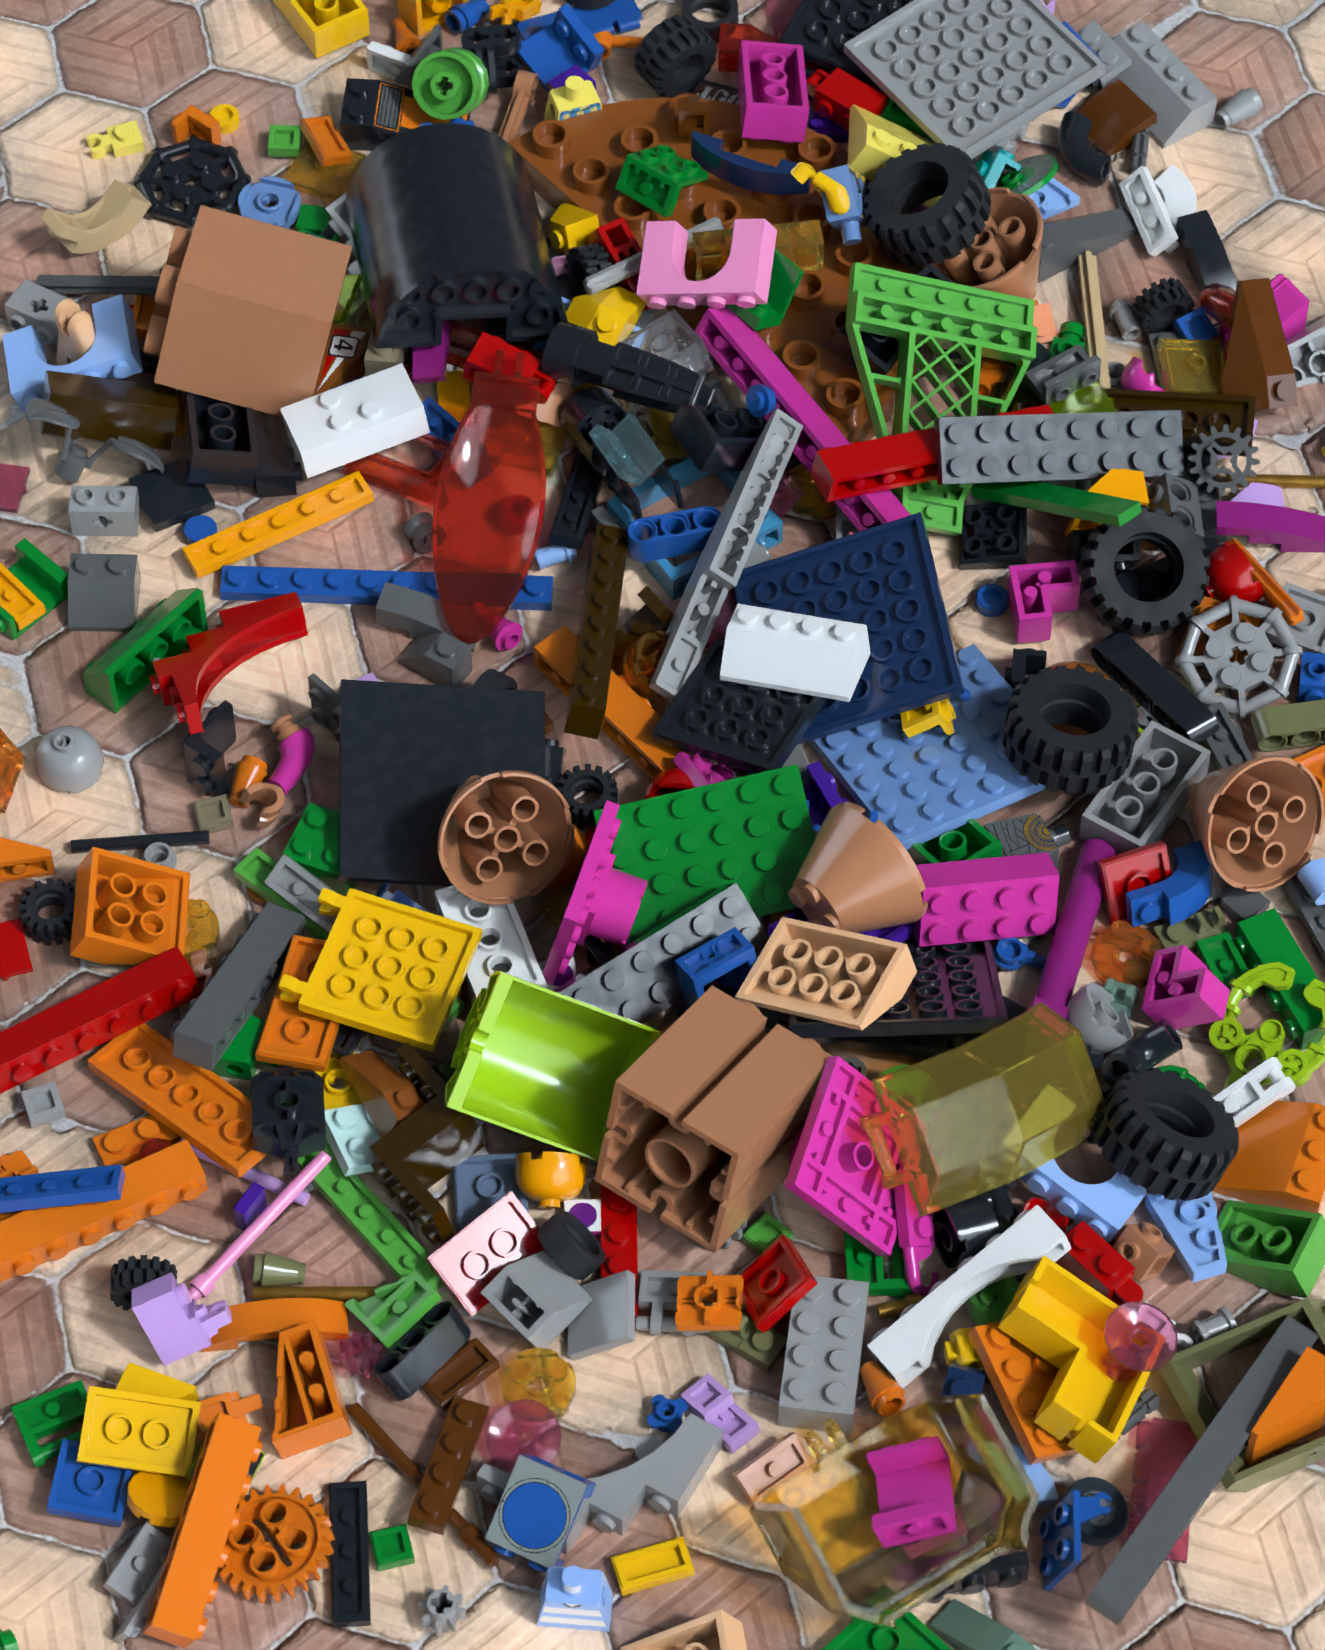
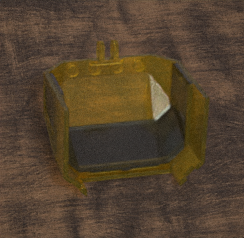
M984 1394L946 1395L932 1397L896 1413L847 1442L836 1421L830 1418L824 1422V1429L837 1449L828 1454L816 1432L810 1430L805 1433V1441L811 1453L818 1461L768 1490L748 1509L785 1577L792 1580L830 1613L879 1627L898 1629L894 1620L1009 1549H1026L1030 1535L1027 1532L1032 1512L1036 1510L1039 1495ZM939 1436L950 1456L954 1507L968 1533L910 1559L907 1553L908 1550L939 1536L915 1541L906 1545L905 1548L903 1544L883 1548L872 1528L871 1515L879 1514L876 1475L867 1461L866 1453L880 1450L886 1446H897L913 1442L924 1437ZM955 1514V1518H956V1520L959 1522V1518H958V1516Z

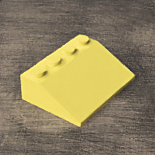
M854 104L850 108L847 164L868 180L874 182V174L879 168L883 169L886 166V162L892 157L897 158L902 155V151L908 148L911 150L916 149L917 145L921 144L932 146L935 143ZM942 196L932 198L922 205L931 207Z

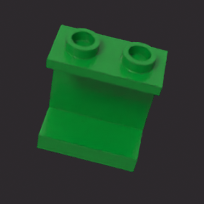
M26 538L15 545L18 562L8 570L45 604L46 613L22 630L16 628L14 617L0 606V634H6L13 641L68 599V573Z

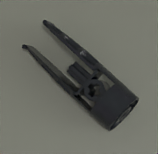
M566 321L559 322L552 330L543 353L542 372L552 377L555 381L576 388L588 382L613 390L612 396L615 398L676 414L681 405L694 407L696 401L698 402L697 405L707 407L713 401L717 391L704 384L705 375H699L682 365L622 342H618L616 346L600 342L596 331Z
M591 387L581 390L570 398L561 413V426L564 432L593 470L604 480L606 486L620 498L624 506L633 512L636 519L643 518L639 499L617 467L621 472L626 471L627 474H631L634 472L633 467L638 465V461L678 508L684 507L679 481L673 480L655 449L649 444L641 430H639L610 392L604 388Z

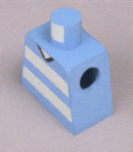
M578 1566L549 1567L541 1586L537 1626L609 1632L613 1593L604 1573L600 1570L581 1569Z

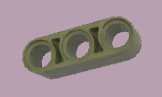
M1325 699L1265 707L1255 711L1250 717L1257 745L1261 751L1274 752L1325 745Z

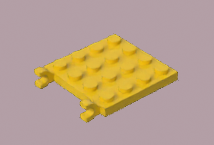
M322 888L318 897V903H321L319 913L326 916H336L338 914L308 982L283 974L279 983V989L282 990L280 1000L291 1003L298 1002L300 1011L404 1044L408 1042L411 1046L433 1052L481 941L482 929L352 888L349 889L347 896Z

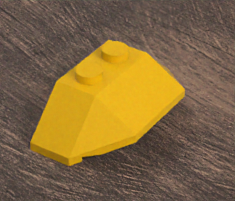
M617 286L602 290L593 295L585 294L574 297L566 315L569 323L597 332L600 342L616 346L618 342L626 344L646 303L635 293ZM585 382L584 385H582L581 387H573V389L577 394L581 390L587 388L603 387Z

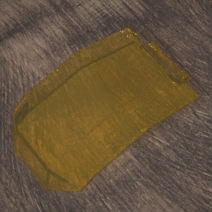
M1039 1002L1025 1013L959 1047L892 1073L875 1077L871 1080L882 1112L864 1116L859 1122L864 1132L867 1131L883 1174L880 1179L884 1189L908 1183L921 1217L1008 1184L1077 1147L1090 1135L1104 1097L1080 1030L1045 1004ZM882 1126H889L904 1169L896 1170L881 1129Z

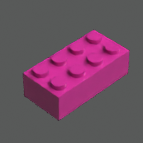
M741 40L737 65V85L742 137L755 141L768 139L780 140L783 143H804L809 115V102L803 45Z
M1048 852L916 865L926 888L921 892L922 903L925 901L928 903L925 915L918 921L913 922V935L919 947L1054 934L1060 875Z

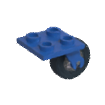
M1086 1477L1076 1481L1066 1490L1061 1502L1042 1518L1039 1525V1538L1043 1540V1554L1040 1558L1039 1571L1043 1575L1044 1590L1051 1591L1082 1562L1081 1542L1090 1546H1102L1112 1542L1123 1532L1128 1521L1127 1504L1120 1491L1110 1482L1097 1477Z

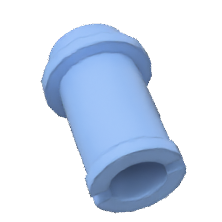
M550 545L534 549L539 570L568 561V564H571L573 559L578 558L574 548Z

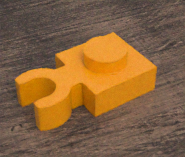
M499 0V4L491 6L489 19L502 18L501 25H511L513 19L522 22L540 13L542 1Z

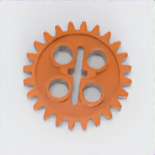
M281 1484L277 1493H273L270 1486L266 1485L264 1495L260 1496L254 1489H251L250 1500L246 1501L242 1497L239 1498L238 1504L240 1507L236 1510L241 1511L240 1519L235 1531L228 1533L225 1545L230 1547L225 1565L222 1569L218 1567L217 1572H220L219 1575L224 1584L229 1583L234 1594L242 1590L245 1600H249L257 1593L260 1603L263 1604L268 1594H272L275 1602L279 1603L281 1593L287 1592L288 1596L294 1599V1588L299 1586L307 1592L309 1590L306 1582L308 1578L316 1581L320 1580L317 1567H329L325 1556L334 1553L332 1545L329 1543L335 1540L332 1529H330L332 1524L328 1515H324L325 1511L322 1504H315L312 1494L303 1497L298 1487L290 1495H288L285 1484ZM285 1516L281 1521L271 1523L274 1518ZM258 1520L261 1522L274 1544L280 1546L283 1555L292 1564L291 1566L287 1567L284 1565L271 1543L265 1541L262 1532L254 1524V1521ZM253 1538L250 1543L240 1545L244 1539ZM305 1542L303 1547L291 1549L295 1544ZM274 1564L270 1570L260 1571L264 1566Z

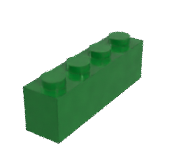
M1273 908L1238 922L1233 941L1241 956L1245 958L1250 966L1249 970L1273 962H1281L1295 970L1294 981L1289 990L1276 991L1265 985H1262V988L1266 993L1270 1009L1273 1012H1278L1281 1017L1287 1037L1290 1040L1294 1039L1300 1050L1306 1049L1309 1042L1317 1044L1323 1034L1318 1027L1321 1021H1323V1013L1310 1007L1303 993L1304 989L1314 978L1319 979L1278 912Z

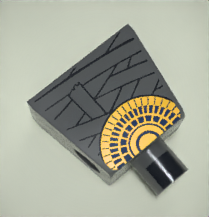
M1035 813L984 825V828L1002 843L1003 857L1048 852L1055 867H1057L1058 847L1071 842L1069 831L1064 824L1047 829L1040 815Z

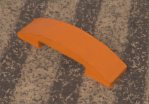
M279 1298L228 1306L232 1313V1322L219 1328L218 1333L211 1337V1346L202 1349V1352L239 1349L238 1342L279 1338V1332L315 1320L325 1341L349 1339L347 1307L344 1305L346 1302L319 1298Z

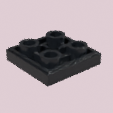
M185 457L164 464L165 470L163 474L157 468H154L128 479L129 486H137L140 506L155 532L216 508L215 501L205 484L188 483Z
M998 502L964 506L959 547V566L962 570L1026 564L1027 508Z

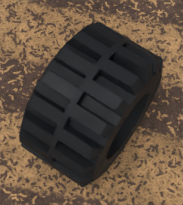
M684 14L681 16L674 15L670 19L663 20L646 34L642 43L637 48L638 52L634 56V68L660 97L674 98L680 94L690 92L698 85L701 79L704 80L716 61L715 56L718 49L716 48L715 41L693 18Z

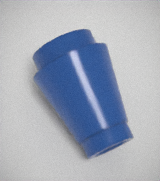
M470 0L453 5L445 13V24L452 33L463 34L465 30L472 28L489 13V5L486 0Z

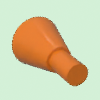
M396 17L392 22L396 31L395 49L411 55L421 40L407 28L402 17Z

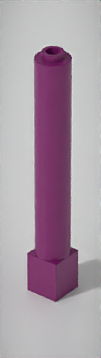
M1100 838L1086 840L1081 846L1034 1000L1026 1020L1028 1023L1041 1026L1040 1032L1053 1036V1039L1057 1040L1061 1036L1069 1009L1067 1005L1074 991L1104 893L1097 861L1115 855L1114 848Z

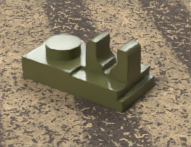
M1219 906L1197 912L1170 926L1167 922L1153 927L1152 935L1160 950L1184 944L1194 953L1197 952L1195 949L1196 941L1228 932L1224 924L1225 916Z
M742 1312L740 1330L711 1331L707 1333L708 1337L767 1373L772 1369L787 1346V1337L772 1328L766 1333L762 1332L756 1327L752 1318Z

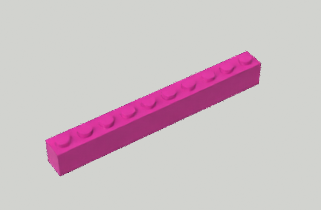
M729 308L707 309L695 329L694 335L745 396L751 386L763 384L771 388L775 393L776 405L774 410L780 409L803 425L793 453L809 472L818 450L850 444L751 326ZM773 411L770 412L768 415L764 416L767 422L770 419ZM890 490L834 501L859 532L911 515Z

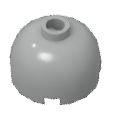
M72 725L60 726L49 731L41 739L35 751L36 771L41 782L50 790L58 793L59 791H69L70 794L79 793L91 788L99 781L104 764L103 752L95 737L85 729Z
M1090 982L1085 987L1079 989L1068 1002L1067 1007L1069 1009L1065 1019V1025L1068 1030L1065 1033L1069 1041L1079 1040L1092 1044L1091 1050L1102 1054L1111 1053L1133 1037V1029L1124 1010H1120V1013L1117 1014L1110 1004L1116 999L1102 986L1094 982Z

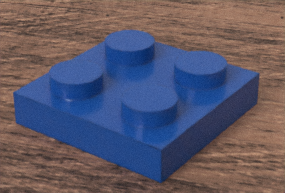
M63 1439L46 1513L121 1528L127 1501L128 1484L131 1481L133 1470L77 1462L80 1442Z

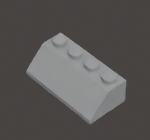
M1144 21L1119 33L1115 37L1114 41L1130 57L1132 65L1110 80L1108 85L1120 79L1157 113V123L1150 126V135L1163 148L1214 123L1217 97Z

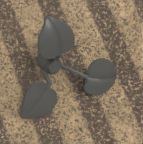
M41 398L31 399L27 406V421H46L66 427L63 449L54 470L58 476L65 480L78 482L84 467L91 469L93 462L110 446L154 466L162 474L165 470L159 454L152 447L121 435L117 439L109 438L89 458L87 456L88 450L78 444L79 439H73L70 443L72 429H78L80 426V421L77 418L67 414L63 407Z

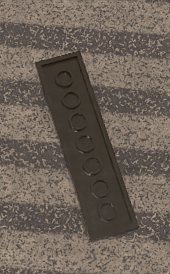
M995 382L994 398L1002 399L1009 383ZM1020 383L1006 413L1044 404L1027 384ZM1082 387L1071 393L1066 399L1049 405L1054 414L1181 410L1183 453L1196 454L1197 451L1191 445L1192 443L1200 445L1203 442L1199 434L1202 432L1209 437L1212 435L1211 426H1214L1218 432H1222L1224 424H1228L1230 433H1234L1238 427L1241 428L1240 437L1242 439L1250 435L1252 438L1248 443L1249 448L1252 447L1255 396ZM992 408V416H993L994 413H995V409H994V408ZM1229 438L1214 440L1219 446L1230 447L1236 442ZM1206 448L1203 451V454H1210ZM1213 448V451L1216 453V455H1224L1221 452H1218L1216 448ZM1245 451L1238 456H1246Z

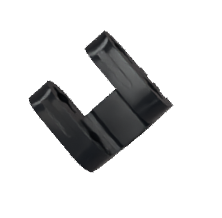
M513 25L472 27L465 30L461 37L462 49L474 53L481 59L487 69L489 79L487 95L497 94V88L513 87L517 72L523 70V65L515 57L499 56H510L520 51L522 46L520 30ZM480 41V44H474V42Z

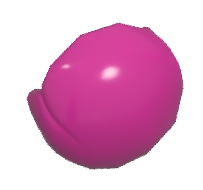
M1134 356L1121 374L1122 389L1164 391L1154 384V373L1147 374L1142 368L1143 361L1138 357Z

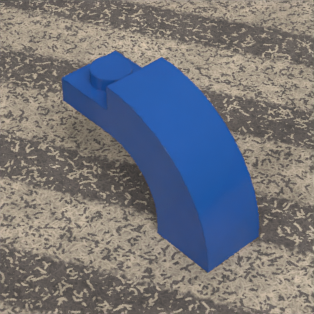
M1200 840L1173 849L1174 873L1169 878L1125 893L1127 920L1133 928L1162 918H1166L1171 926L1189 918L1205 904L1212 889V871Z

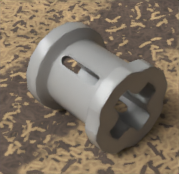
M1224 1306L1217 1309L1216 1314L1201 1321L1195 1319L1190 1324L1192 1336L1197 1344L1237 1328L1233 1315Z

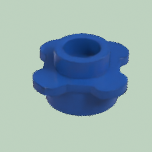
M662 1394L655 1395L651 1400L653 1406L652 1414L647 1417L648 1425L661 1432L675 1433L683 1423L682 1416L688 1409L687 1402L682 1398L672 1400L665 1398ZM669 1411L671 1414L669 1416H665L664 1412Z

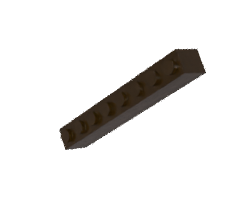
M598 523L596 525L588 557L564 733L598 739L607 705L627 555L628 530Z

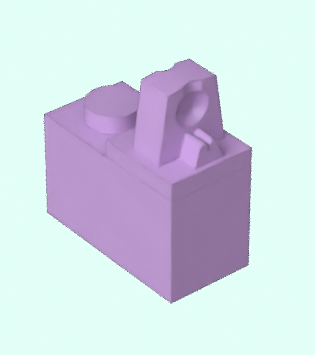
M172 1272L131 1289L132 1310L164 1366L211 1346V1337L218 1333L219 1328L232 1322V1313L225 1299L207 1306L204 1304L198 1305L195 1298L191 1299L184 1283L178 1284Z

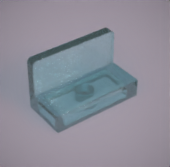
M628 414L613 430L597 424L588 433L618 477L638 487L665 459L640 422L632 414Z

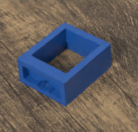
M736 927L675 960L686 1010L705 993L704 985L739 966L742 983L746 979L757 959L754 946ZM741 985L726 994L735 998Z

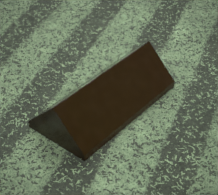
M48 370L45 372L43 399L63 407L67 414L74 416L80 421L79 428L72 429L71 439L105 443L109 438L117 439L121 435L143 442L153 449L170 451L180 410L175 388ZM42 421L41 435L64 438L66 427Z

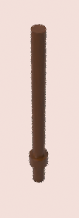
M359 1403L353 1404L347 1413L418 1490L424 1474ZM453 1508L448 1524L458 1534V1541L467 1550H473L489 1569L496 1566L500 1561V1557L483 1540L484 1534L474 1523L469 1524Z

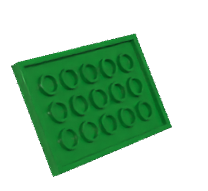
M798 764L619 806L615 818L622 821L611 847L610 853L616 855L612 868L648 881L625 946L721 886L729 883L738 884L757 918L798 908L790 900L788 891L793 888L798 872L815 840ZM603 809L593 811L596 826Z

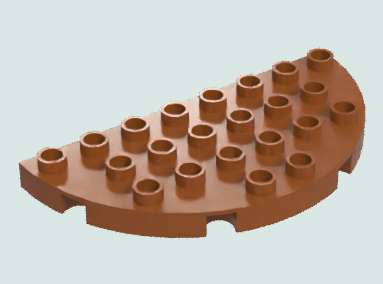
M680 94L674 98H647L602 105L603 109L559 121L557 119L542 121L532 130L509 142L523 158L528 168L534 191L555 210L561 204L569 203L597 214L600 227L623 217L642 251L647 221H677L683 228L688 230L713 217H718L723 224L724 231L720 235L686 250L684 271L687 280L690 281L709 279L725 266L731 251L735 219H766L777 230L775 248L803 270V276L781 324L756 330V333L850 444L857 441L871 440L876 435L859 375L823 344L846 325L850 266L853 263L858 262L914 275L922 271L923 267H918L916 264L914 266L903 265L889 258L869 226L860 228L862 242L855 245H844L842 233L828 223L823 198L814 189L812 180L810 182V190L806 194L775 195L744 189L709 173L707 180L682 187L672 216L666 218L615 189L627 154L658 145H666L673 148L675 154L683 159L695 161L691 157V135L679 136L678 103L687 102V96L694 94ZM700 98V102H710L709 136L722 139L724 151L775 167L778 166L781 158L795 163L804 162L810 164L816 173L847 164L848 152L834 143L830 137L819 134L810 128H806L804 143H783L780 140L768 139L755 141L742 137L739 104ZM865 178V180H866V188H867L868 185H869V182H873V181L868 180V179ZM677 305L666 306V309L693 333L707 309L711 308L707 305H696L694 309H684ZM922 346L917 349L920 354L922 353ZM898 361L886 376L897 377ZM915 362L913 364V376L915 375L917 369V364ZM875 384L885 423H887L894 413L895 391L892 387Z

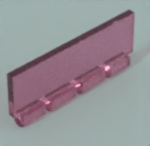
M1153 1417L1152 1422L1139 1421L1137 1423L1135 1448L1139 1451L1134 1455L1132 1482L1137 1485L1132 1487L1129 1516L1138 1520L1129 1521L1128 1539L1196 1445V1436L1189 1423ZM1190 1524L1165 1561L1186 1564Z

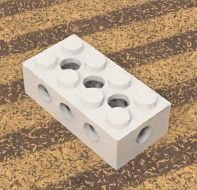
M454 885L434 891L437 915L482 929L481 941L463 980L472 1005L481 989L488 988L490 976L497 970L546 988V981L513 900L512 904L506 905L478 902L461 893Z

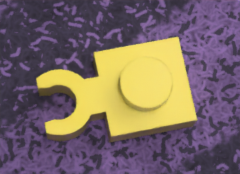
M136 120L106 127V135L94 133L86 137L92 159H101L109 152H113L114 157L117 158L145 151L144 142Z

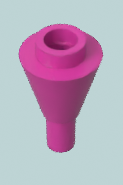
M481 603L473 607L472 614L483 623L499 651H508L519 644L523 633L520 624L491 613Z

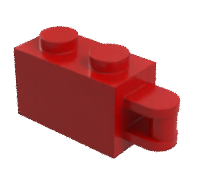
M836 68L831 74L817 69L806 79L807 93L814 98V110L822 117L828 118L842 126L848 132L850 108L853 104L880 117L886 107L887 96L840 68Z
M484 331L467 358L462 378L519 406L525 397L538 404H545L556 386V381L552 377L539 371L542 360L534 357L532 353L520 350L506 343L502 338L492 336Z
M1082 1220L1066 1234L1072 1249L1055 1263L1130 1314H1137L1142 1306L1144 1293L1142 1288L1133 1280L1135 1267Z

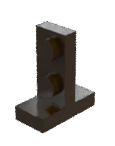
M648 586L637 594L645 605L616 631L612 668L618 675H622L665 636L673 618V613Z

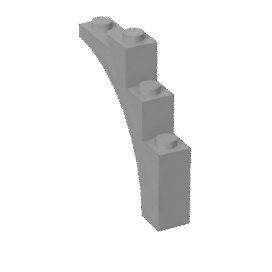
M690 1413L677 1431L651 1454L626 1468L599 1477L587 1478L596 1483L591 1498L583 1499L562 1553L566 1555L569 1553L590 1519L602 1531L607 1533L613 1531L623 1536L645 1500L657 1512L662 1514L670 1513L679 1517L723 1447V1430ZM484 1463L476 1475L478 1492L486 1501L498 1505L511 1474Z

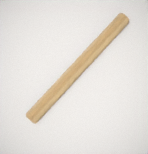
M1085 251L1084 254H1080L1077 257L1087 354L1089 357L1097 355L1101 359L1100 378L1091 387L1111 388L1096 256L1092 255L1091 251Z

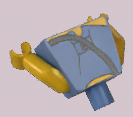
M799 162L791 170V174L801 184H804L809 178L812 180L814 189L823 198L828 223L842 233L843 244L855 245L862 242L860 228L868 226L864 218L863 207L864 196L867 195L865 178L848 164L816 173L810 164Z

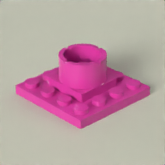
M606 800L542 972L546 983L552 986L557 973L565 974L576 944L583 946L587 934L621 947L625 946L641 904L640 900L643 898L648 884L647 880L612 868L616 855L610 853L611 847L622 820L615 818L620 805Z
M839 1056L827 1057L804 1128L796 1134L793 1140L794 1144L790 1148V1169L784 1186L879 1257L890 1256L898 1233L893 1175L898 1173L904 1151L912 1150L920 1165L928 1125Z

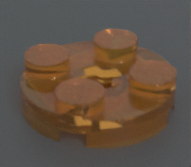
M1116 921L1111 927L1100 932L1093 942L1091 961L1094 966V972L1097 978L1104 984L1107 978H1112L1115 981L1128 985H1140L1139 988L1144 987L1148 984L1154 953L1156 950H1161V943L1142 927L1137 926L1133 928L1126 921ZM1129 952L1135 959H1127L1123 962L1119 960L1120 953Z

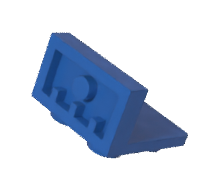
M567 3L558 9L551 25L522 42L521 49L517 55L531 72L539 75V83L548 93V81L575 64L586 73H589L599 66L605 50Z

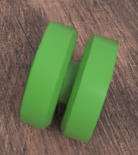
M459 47L443 49L422 59L414 71L412 80L413 95L419 107L431 117L441 120L456 119L477 109L486 98L489 87L487 69L481 59L471 51Z

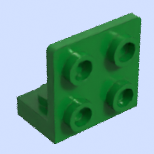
M658 145L627 154L615 189L666 218L672 216L682 187L707 180L709 173L702 170L699 163L676 155L673 148L666 145Z
M775 248L767 304H755L753 308H743L736 304L725 306L755 331L779 326L800 283L803 270Z

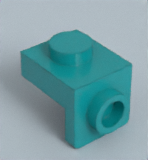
M998 148L997 152L987 150L983 152L975 166L988 188L995 187L1003 169L1009 171L1021 169L1022 165L1013 161L1015 157L1013 154Z

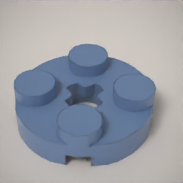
M280 177L260 178V183L252 186L250 182L241 190L238 197V207L241 216L290 229V225L298 219L301 197L290 181ZM270 201L275 202V206L273 207L263 206L268 205Z

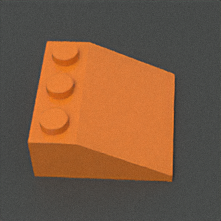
M92 847L77 868L70 956L100 964L139 965L175 946H178L184 956L190 873Z
M1275 1101L1237 1128L1239 1135L1238 1152L1213 1191L1248 1203L1319 1213L1325 1196V1106L1310 1102Z

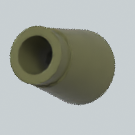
M267 1251L264 1254L255 1253L252 1283H260V1287L303 1285L306 1263Z

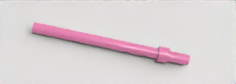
M321 1150L205 1273H199L189 1283L191 1287L188 1291L191 1299L195 1298L198 1301L201 1297L206 1298L215 1289L214 1283L332 1160L326 1152Z

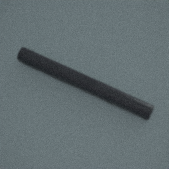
M209 830L77 839L71 840L72 854L88 853L92 847L108 851L145 849L155 842H163L170 847L210 844Z

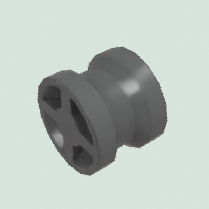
M428 512L414 515L404 527L405 535L410 540H414L413 546L420 554H427L436 550L445 539V533L439 526H435V519Z

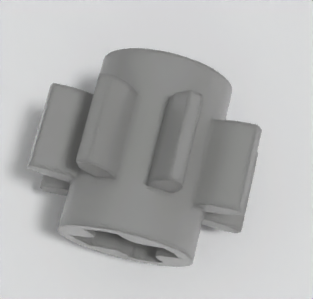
M444 1585L443 1589L436 1591L430 1588L427 1589V1602H418L419 1612L425 1614L421 1618L422 1627L426 1628L431 1625L436 1630L437 1636L448 1630L454 1633L457 1632V1619H466V1610L459 1607L463 1603L462 1594L453 1595L448 1590V1585Z

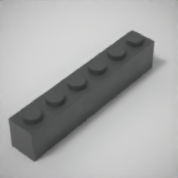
M270 902L265 905L260 914L255 913L253 915L247 932L237 937L233 951L229 956L225 955L222 958L218 972L214 977H208L202 994L198 999H192L186 1016L182 1021L177 1020L170 1035V1039L174 1041L173 1057L210 1071L213 1070L281 974L293 935L304 936L305 915Z

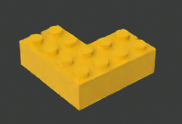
M1045 1255L1022 1279L1013 1297V1301L1009 1304L998 1326L999 1329L1059 1369L1033 1422L1059 1440H1062L1064 1437L1070 1439L1068 1446L1095 1464L1117 1443L1167 1339Z

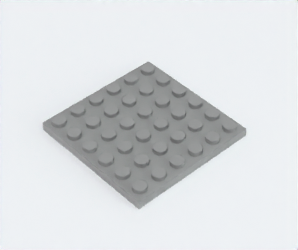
M913 0L844 44V53L935 143H943L946 147L947 145H952L960 148L961 151L966 152L970 156L971 160L1106 74V65L1038 0Z

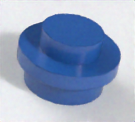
M763 384L751 386L746 394L748 411L755 417H764L772 412L776 405L774 391Z

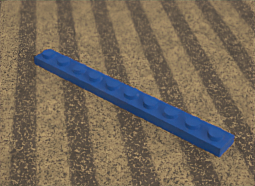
M223 565L220 584L221 600L260 601L296 592L301 603L377 605L385 582L430 595L456 608H473L476 604L481 603L487 609L552 611L553 576Z

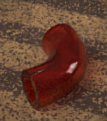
M1211 283L1205 286L1199 296L1203 311L1232 330L1231 314L1235 291L1231 287L1220 283Z

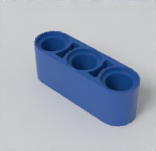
M702 506L634 520L628 527V553L635 561L649 562L703 551L721 512L712 506Z

